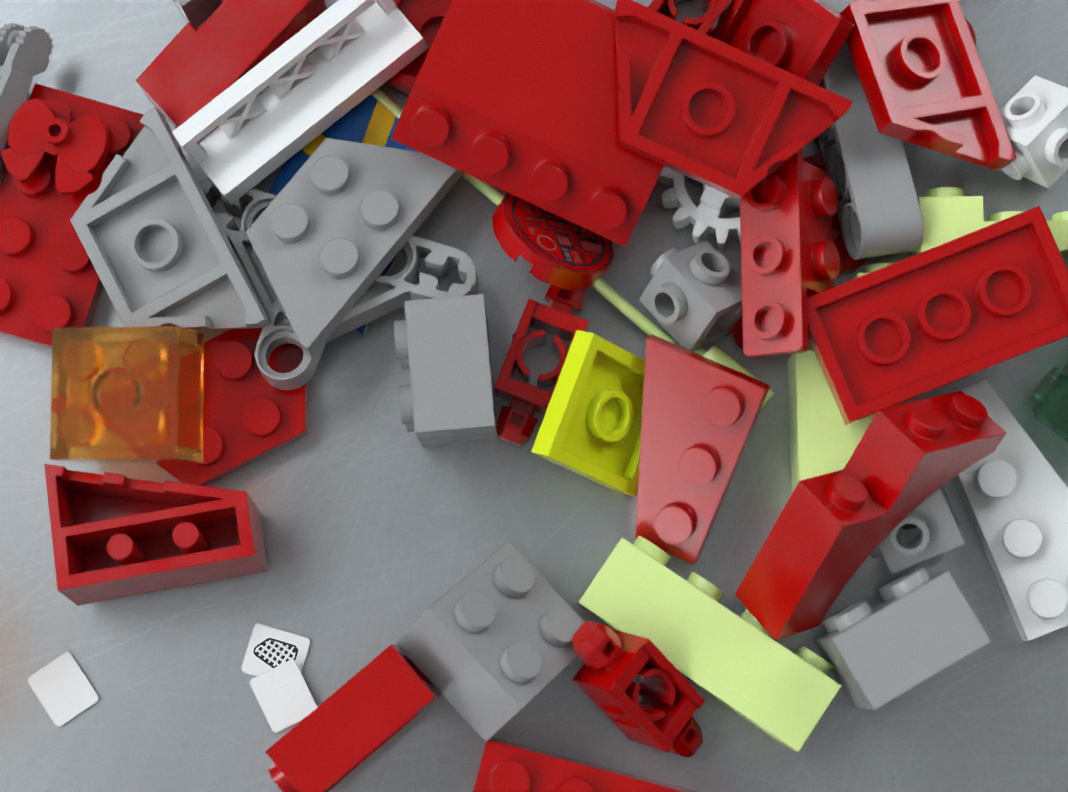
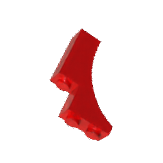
M962 390L878 409L843 470L798 482L736 591L735 596L775 641L818 627L842 589L884 538L941 486L979 460L994 453L1006 432L988 416L986 407L980 401L965 394Z

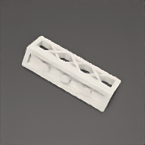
M338 0L175 129L172 134L201 166L223 196L232 204L426 51L428 46L420 33L397 8L394 0Z

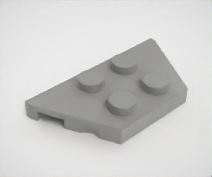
M155 107L150 109L140 120L145 126L124 156L121 157L116 154L102 174V182L99 188L94 193L87 195L70 219L125 330L133 334L263 328L271 324L175 136L172 134L163 113Z
M326 138L246 231L250 243L298 341L307 355L312 357L464 172L417 151Z

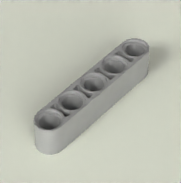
M854 0L821 1L840 14ZM845 40L819 86L853 102L849 111L818 136V141L826 172L831 174V180L834 182L837 190V216L846 249L854 260L916 251L920 248L923 241V219L903 141L878 133Z

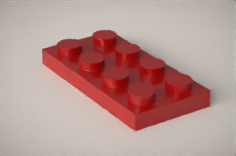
M35 83L29 100L39 98L45 101L56 118L64 119L70 123L86 115L98 116L110 131V149L99 171L92 174L95 177V183L79 194L61 195L55 188L57 157H53L46 153L41 165L27 182L21 183L5 169L0 184V333L81 357L104 286L70 219L87 195L94 193L99 188L102 182V174L116 154L121 157L124 156L145 126L140 122L144 114Z
M1040 206L807 297L808 338L845 426L876 414L878 409L896 406L1068 337V269Z

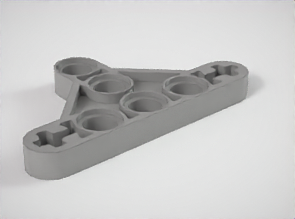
M210 178L198 181L211 207L216 204L217 199L221 200L229 214L242 218L241 230L238 231L239 228L233 216L215 213L232 248L236 250L271 321V324L263 327L254 356L257 367L269 385L277 389L290 391L305 385L315 373L327 342L403 307L404 301L477 295L478 293L477 271L474 261L467 253L454 247L412 235L400 250L407 256V263L404 269L393 276L379 275L312 357L303 351V360L299 367L287 373L276 372L269 367L268 363L272 351L279 345L286 343L295 344L299 347L301 345L250 243L246 231L277 195L252 188L231 204ZM425 258L424 262L427 273L440 277H446L450 268L458 269L460 281L464 284L453 283L448 292L440 291L438 279L421 272L419 274V284H413L418 277L419 259Z

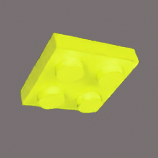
M576 330L531 452L618 493L635 497L638 491L645 360L595 333Z

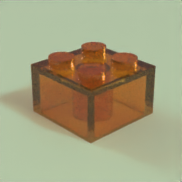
M180 326L52 328L50 460L76 463L203 462L204 334Z

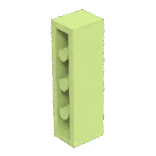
M638 536L635 542L631 544L622 537L577 605L614 630L650 639L683 677L790 750L799 752L842 686L828 677L833 666L802 645L799 646L794 654L773 640V637L747 608L741 617L719 603L725 593L700 575L692 572L686 581L665 567L671 557L650 541Z

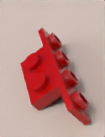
M803 149L740 198L743 352L751 358L806 352L808 349L807 297L833 288L834 279L838 277L840 271V258L837 247L833 242L832 216L836 214L838 209L837 190L834 182L831 180V174L803 160Z

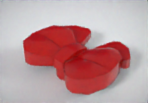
M35 98L23 102L13 115L8 130V144L11 148L3 149L1 155L7 171L21 183L30 180L41 165L46 153L57 157L55 188L61 195L79 194L95 183V177L92 174L97 173L106 160L110 149V131L96 115H86L70 123L64 119L56 118L45 101Z

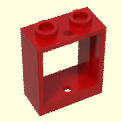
M391 644L265 751L275 763L267 771L282 792H329L442 694L398 645Z

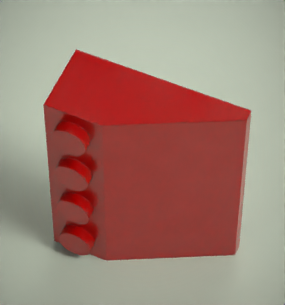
M452 0L391 139L624 247L664 165L619 145L615 10L594 0Z

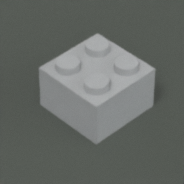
M484 294L404 301L406 320L394 321V338L397 360H401L402 369H410L411 384L399 385L402 424L406 425L407 432H415L423 447L498 441L488 318Z
M508 540L432 604L396 644L486 742L578 656L574 650L572 636L584 621Z
M924 567L914 572H906L878 588L877 590L883 600L871 607L867 601L859 604L855 602L826 618L822 623L828 632L814 639L824 659L833 666L831 671L838 683L842 685L841 688L851 705L855 708L868 710L878 709L991 642L949 571L928 575Z

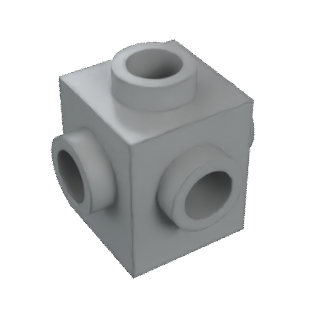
M705 240L684 250L674 247L661 255L652 265L650 274L653 278L639 298L641 303L679 345L693 352L727 336L742 316V278L730 266L727 259Z
M941 486L916 507L870 554L872 558L883 555L891 574L907 568L908 572H914L922 567L926 570L938 564L944 558L943 553L965 545L960 522L944 487Z

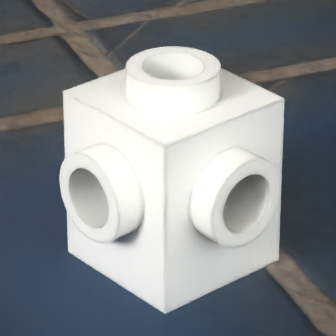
M1035 75L999 111L1017 158L1001 170L1015 180H1021L1024 177L1049 189L1068 169V88Z

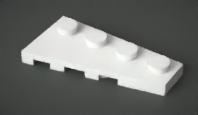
M983 380L958 391L962 390L965 394L980 401L986 407L988 416L1006 434L994 453L956 475L954 481L1022 641H1030L1068 626V487L989 382Z

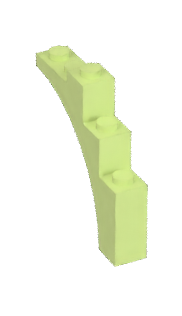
M940 187L925 191V197H918L923 219V241L918 250L909 252V257L1022 212H998L989 215V221H984L983 196H963V189L956 187ZM1068 211L1053 214L1052 220H1046L1063 260L1068 261ZM876 263L867 265L864 267L865 273H857L853 279H856L858 277H861L863 275H866L868 273H871L893 263ZM808 341L806 352L792 354L788 359L791 495L800 480L843 470L876 415L873 414L845 426L810 341Z

